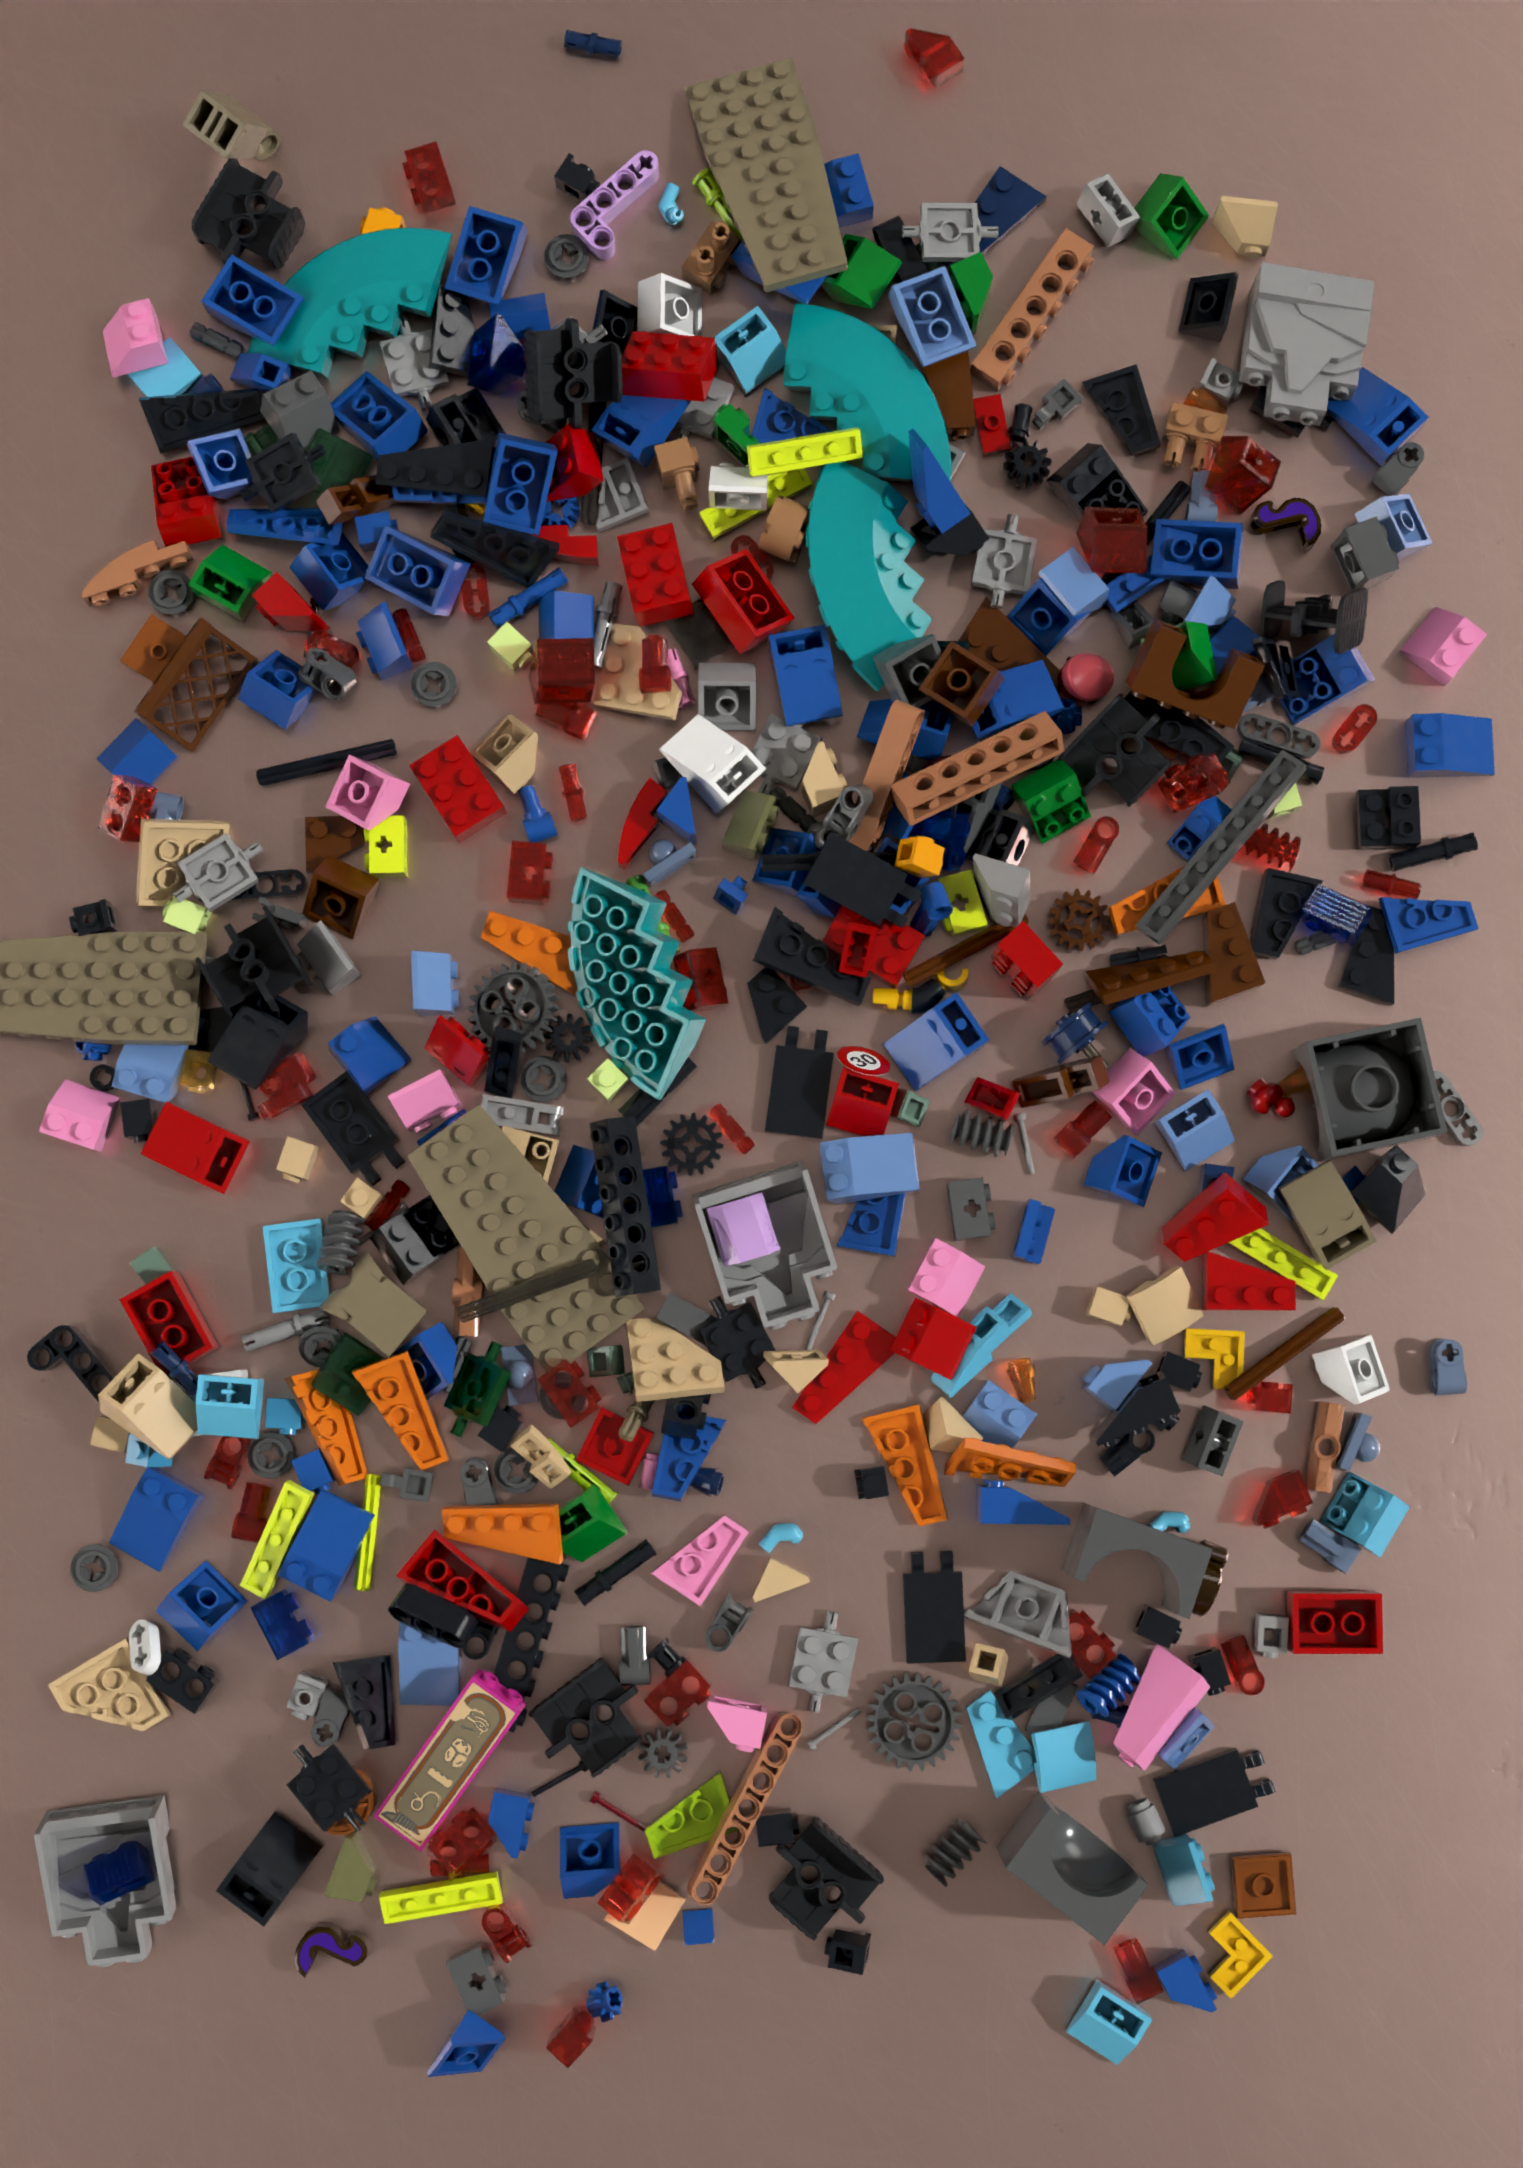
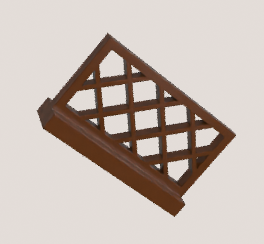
M201 617L193 625L133 712L193 752L246 674L257 661V658ZM210 634L221 640L222 653L207 655L205 641ZM226 645L235 651L227 652ZM202 649L203 656L195 657L198 651ZM239 653L248 660L242 670L230 671L228 655ZM224 656L227 673L211 675L208 658ZM204 659L207 676L190 678L188 666L191 661ZM185 671L186 679L179 680ZM239 674L233 682L231 675ZM227 676L229 683L227 692L214 695L211 678ZM207 679L210 696L194 698L191 681ZM187 682L190 699L174 702L173 687L175 684ZM168 694H169L170 702H169V703H163V701L166 699V697H167ZM223 697L216 706L215 698ZM211 699L213 707L211 715L205 718H198L195 701ZM191 702L194 719L178 722L175 705ZM171 705L174 723L162 724L153 718L159 707ZM206 721L200 729L199 722ZM195 722L197 735L189 743L181 737L179 725ZM175 726L176 733H174L167 727Z

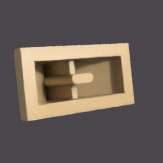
M819 1349L764 1351L763 1357L797 1393L828 1366L829 1361Z
M942 1396L923 1413L931 1450L954 1453L965 1437L983 1439Z
M770 1557L753 1593L754 1602L810 1583L809 1576Z

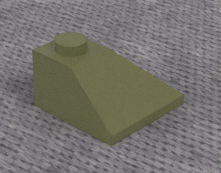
M354 1831L345 1837L324 1896L361 1903L366 1898V1895L372 1896L378 1881L377 1878L373 1877L376 1867L360 1831Z

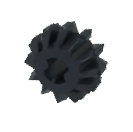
M1024 439L1022 447L1014 443L1011 447L1012 451H1006L1004 458L1007 461L1003 463V469L1009 471L1006 477L1008 480L1017 479L1016 487H1020L1021 483L1025 482L1029 490L1033 482L1041 485L1043 482L1042 477L1049 476L1050 470L1047 467L1051 465L1052 460L1045 457L1048 453L1047 448L1038 450V440L1033 443V446H1029L1028 440ZM1026 460L1031 462L1029 468L1023 466Z
M568 1013L567 1022L565 1023L560 1015L556 1016L559 1025L556 1027L552 1023L548 1024L554 1033L544 1034L545 1040L553 1041L546 1045V1050L552 1051L556 1049L553 1054V1058L556 1060L564 1053L565 1063L570 1062V1054H574L575 1059L580 1061L579 1050L586 1054L590 1052L589 1048L583 1045V1043H593V1037L583 1036L591 1031V1027L587 1025L580 1028L584 1019L579 1017L573 1023V1015L571 1013ZM571 1031L573 1037L576 1036V1040H571L570 1045H565L566 1043L564 1040H561V1037H565L567 1032Z

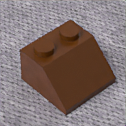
M950 641L919 687V690L947 712L973 727L1005 679L997 668L955 642Z
M327 855L313 872L302 914L314 922L322 921L329 929L353 940L374 900L380 879Z

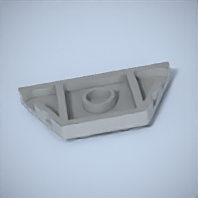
M1010 1571L1000 1580L997 1587L991 1588L984 1595L985 1598L972 1610L969 1608L965 1612L964 1616L971 1621L1068 1658L1071 1656L1067 1593L1062 1589Z

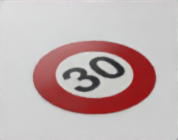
M847 1046L839 1049L837 1052L838 1060L855 1072L865 1075H883L890 1070L888 1060L871 1049Z

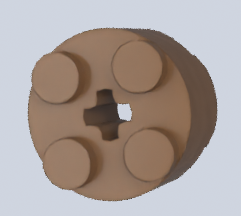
M779 495L766 520L767 525L765 531L761 534L758 549L786 561L796 563L802 549V542L805 540L806 525L809 524L810 510H808V506Z

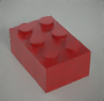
M633 331L621 359L623 395L705 402L718 368L715 338Z
M673 523L617 536L638 626L642 627L694 614Z
M747 548L708 565L692 583V586L739 654L768 641L769 635L781 633L795 619Z
M458 735L409 765L458 843L507 813L504 805Z
M842 906L822 942L828 945L827 948L835 954L842 956L849 922L877 927L868 975L890 988L896 989L921 946L925 935L906 924L901 928L886 919H883L879 926Z
M1024 921L997 944L991 955V958L994 960L991 963L994 969L1002 976L1006 973L1013 981L1011 986L1021 997L1026 995L1029 999L1047 984L1063 965Z
M171 1270L119 1299L154 1365L160 1368L166 1375L168 1371L150 1354L152 1350H156L155 1347L162 1341H165L181 1360L185 1359L188 1365L219 1349L214 1336L178 1271Z
M1286 1591L1287 1617H1289L1287 1651L1293 1654H1383L1382 1593L1376 1591Z

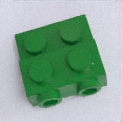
M723 404L714 413V438L746 468V465H749L747 446L760 444V442L750 435V419L741 408L735 409L731 404Z

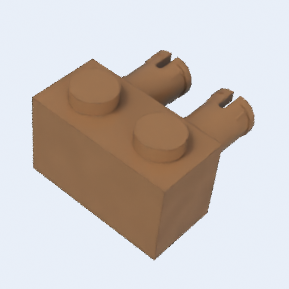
M711 221L682 265V278L711 295L715 287L719 289L723 285L727 277L725 272L731 264L733 266L736 265L731 256L740 245L741 238L731 233L728 225L725 223Z
M1172 402L1162 440L1168 441L1163 463L1169 466L1172 457H1174L1172 467H1180L1184 447L1189 446L1196 448L1190 469L1197 472L1201 464L1200 471H1209L1212 452L1217 453L1222 443L1228 415Z
M687 437L655 445L656 466L663 490L676 488L683 511L697 508V493L694 482H696V471H700L695 445L690 446Z

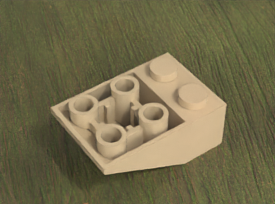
M137 1354L98 1394L101 1413L168 1460L198 1430L195 1403L160 1368L140 1354Z

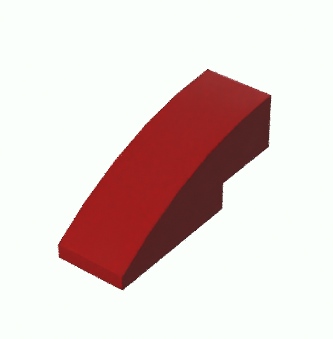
M568 525L541 526L539 536L533 535L560 543L559 551L554 556V560L577 565L599 566L597 535L570 536Z
M651 778L647 780L638 793L623 826L618 852V865L623 870L659 827V821L653 816L668 795V791Z

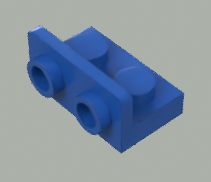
M1029 1199L1027 1201L1012 1257L1035 1264L1041 1263L1055 1212L1054 1208L1041 1205V1202Z

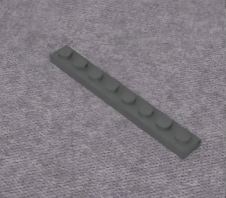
M1282 750L1135 925L1137 930L1160 945L1307 770L1306 765Z

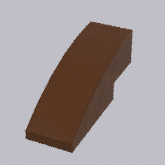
M376 475L354 478L349 485L327 488L316 502L328 524L333 525L355 519L354 517L374 513L397 503L393 497L392 487L376 485Z
M1101 1055L1054 1066L1012 1081L1015 1091L1020 1093L1018 1100L1021 1108L1070 1099L1076 1094L1100 1090L1110 1082Z

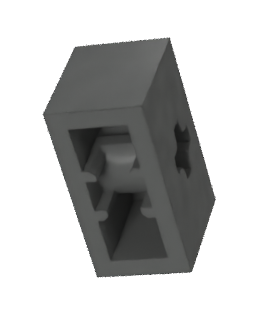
M983 1177L948 1182L946 1186L954 1241L991 1236V1230L995 1229L993 1212L988 1213L986 1201H991L989 1183L984 1184ZM969 1201H972L973 1206L979 1207V1210L974 1213V1217H971L970 1212L964 1211Z
M1203 1405L1182 1460L1203 1470L1223 1476L1244 1421Z
M482 1942L448 1957L446 1961L448 1970L467 2011L470 2010L476 2015L504 2003L505 1993L508 1992L502 1975L497 1976L492 1965L495 1964V1960L489 1947L484 1949ZM475 1972L478 1976H485L482 1985L479 1981L472 1980Z

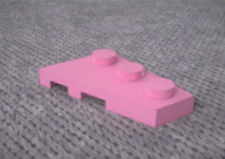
M724 1515L651 1574L701 1606L749 1531Z

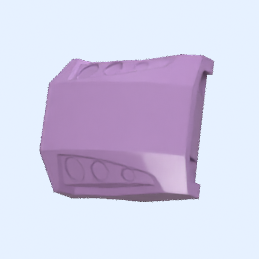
M762 1192L705 1208L723 1266L742 1263L780 1250Z

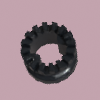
M104 1064L94 1067L89 1078L93 1087L101 1091L114 1089L111 1086L115 1070ZM102 1070H105L106 1074L111 1075L110 1082L104 1086L102 1082L97 1081V1075Z

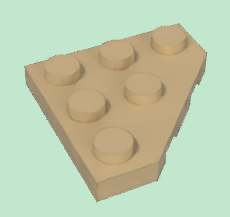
M613 623L593 705L597 708L676 720L682 692L670 676L658 653L652 647L645 632L639 626Z
M141 819L136 889L137 905L165 906L169 900L172 901L174 897L173 892L187 885L186 877L177 863L225 833L229 835V822L219 820Z
M656 1317L632 1319L626 1322L636 1402L724 1393L725 1386L720 1360Z
M128 1638L123 1639L48 1684L62 1711L85 1715L92 1719L112 1724H120L131 1727V1729L145 1731L171 1715L156 1687L146 1681L149 1675L141 1674L132 1669Z

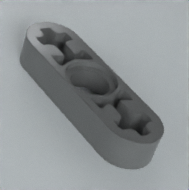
M1255 713L1245 715L1237 727L1238 734L1242 739L1245 736L1280 751L1284 750L1290 755H1300L1301 759L1313 757L1320 748V739L1314 732ZM1250 721L1255 722V728L1261 730L1265 728V725H1268L1269 728L1265 733V739L1261 738L1263 734L1261 731L1255 730L1253 734L1247 733L1248 728L1244 724L1248 725ZM1274 729H1281L1286 733V741L1284 743L1278 744L1272 740L1271 732ZM1293 734H1296L1295 741L1303 742L1307 738L1310 740L1309 745L1313 746V748H1309L1305 752L1302 750L1303 745L1294 743L1292 748L1288 747L1293 738Z

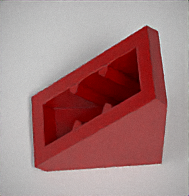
M853 922L848 923L838 972L867 978L877 927Z
M977 1077L964 1102L1005 1123L1020 1093Z

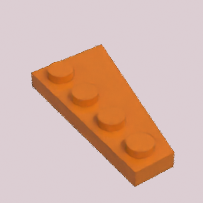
M1185 866L1109 907L1108 911L1115 936L1137 931L1135 925ZM1218 876L1182 919L1204 914L1226 905Z
M489 911L481 935L482 940L522 964L527 963L531 968L535 966L541 971L540 974L544 973L549 977L550 982L577 998V986L574 973L570 971L568 948H571L570 936Z
M408 1350L352 1370L356 1380L360 1382L368 1397L377 1406L385 1421L394 1430L400 1442L421 1471L449 1460Z
M338 1364L284 1378L338 1486L365 1479L368 1473Z
M920 1404L862 1418L879 1452H881L890 1473L895 1478L918 1526L948 1520Z
M965 1437L946 1462L944 1475L955 1476V1471L969 1472V1477L982 1478V1474L998 1475L1001 1481L1011 1482V1480L1022 1477L1025 1478L1026 1483L1065 1487L1076 1474V1463L1065 1461L1059 1457L1051 1458L1039 1455L1034 1451L1017 1450L1004 1444L996 1445L983 1442L978 1438Z
M558 1504L445 1506L442 1508L444 1538L559 1565L564 1561Z

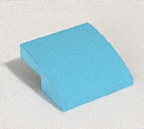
M170 337L163 342L167 364L127 374L146 397L182 394L202 376L196 366Z
M1090 1721L1031 1733L1037 1761L1033 1764L1039 1793L1096 1780L1095 1749Z

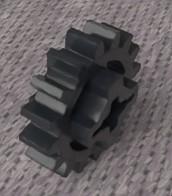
M692 1113L690 1120H686L682 1114L680 1115V1123L677 1124L671 1120L670 1123L673 1129L671 1131L664 1129L663 1131L668 1136V1140H662L660 1144L666 1146L668 1150L662 1152V1156L671 1157L668 1166L671 1167L677 1164V1173L679 1174L684 1169H688V1175L692 1177L693 1171L698 1169V1172L703 1175L704 1166L713 1169L714 1166L711 1160L721 1159V1156L716 1153V1149H723L724 1145L717 1143L716 1140L722 1137V1133L713 1132L717 1125L715 1122L707 1125V1116L705 1115L699 1121L695 1113ZM688 1126L687 1133L681 1138H674L680 1129ZM698 1127L703 1128L709 1134L711 1140L703 1139L698 1134ZM691 1137L695 1138L696 1143L701 1144L700 1147H695L694 1152H689L688 1147L683 1146L684 1142H689ZM673 1149L681 1150L686 1155V1163L676 1157ZM703 1151H710L703 1161L696 1163L697 1157Z

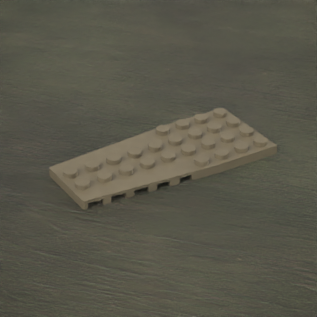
M792 58L684 87L707 162L718 187L723 192L725 203L733 215L737 230L742 235L744 246L753 260L755 271L760 276L764 291L770 292L846 271L848 269L847 258L815 123Z
M109 932L83 936L69 935L0 941V1035H3L4 1032L19 1034L22 1037L38 1035L56 1040L72 1038L74 1041L101 1044L196 1045L204 975L195 958L199 957L205 965L208 936L205 932H196L195 934L190 932Z
M477 1104L408 1154L409 1161L497 1306L549 1377L645 1309L635 1294L616 1297L612 1282L611 1262L591 1233L481 1105Z

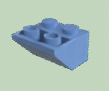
M1209 1089L1154 1122L1185 1172L1235 1141L1225 1114Z

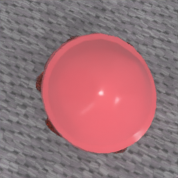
M1081 653L1073 657H1067L1066 663L1058 673L1057 682L1060 691L1065 697L1077 703L1088 702L1091 705L1110 691L1114 683V673L1111 665L1101 656L1093 653Z

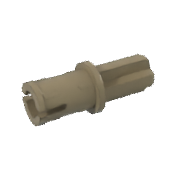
M635 1399L634 1403L628 1406L626 1409L628 1415L618 1433L621 1439L627 1442L633 1440L642 1422L648 1420V1412L655 1400L636 1402Z

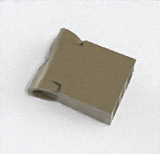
M201 90L182 124L226 159H250L253 156L258 160H266L277 151L280 144L279 133L228 94L225 96Z
M368 1251L352 1268V1277L349 1284L343 1288L334 1289L319 1307L347 1321L388 1357L391 1356L428 1312L426 1308L383 1273Z

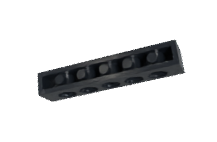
M635 1116L608 1118L589 1123L590 1137L594 1150L599 1196L602 1203L615 1295L620 1297L661 1290Z
M563 1556L564 1561L560 1565L528 1557L516 1597L526 1606L531 1603L540 1605L542 1616L539 1619H532L526 1613L511 1632L506 1631L494 1675L498 1678L499 1683L507 1689L510 1688L517 1691L523 1697V1701H525V1697L531 1698L536 1683V1680L531 1679L534 1668H540L544 1651L539 1650L542 1639L548 1640L553 1624L548 1622L551 1610H557L561 1594L556 1593L559 1581L565 1582L569 1565L565 1564V1556ZM544 1574L550 1578L551 1586L548 1590L543 1591L536 1587L535 1579L538 1575ZM528 1632L533 1636L534 1644L532 1647L525 1648L519 1644L518 1637L520 1633ZM520 1661L524 1664L526 1671L523 1676L517 1677L511 1673L510 1664L512 1662ZM524 1708L508 1731L514 1733L517 1725L523 1726L528 1709Z

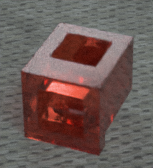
M1261 1381V1387H1253L1247 1391V1404H1251V1410L1291 1414L1293 1384H1282V1389H1278L1279 1383Z

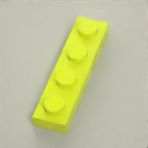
M857 427L747 446L749 472L752 477L863 458L861 433Z
M804 468L768 475L767 511L772 509L779 495L790 499L812 487L813 483ZM708 507L699 512V516L714 540L766 511Z
M1261 1228L1228 1242L1229 1245L1278 1275L1294 1280L1296 1286L1321 1301H1324L1338 1277L1337 1274L1328 1269L1325 1270L1319 1263Z
M291 1480L284 1483L240 1584L242 1588L264 1600L270 1597L280 1569L315 1493Z
M497 1871L381 1891L379 1900L384 1924L499 1905L503 1903V1896Z

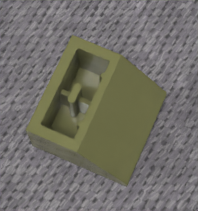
M743 790L722 840V848L751 860L755 859L757 853L762 855L768 841V834L765 832L768 827L773 829L779 814V807L776 806V797Z

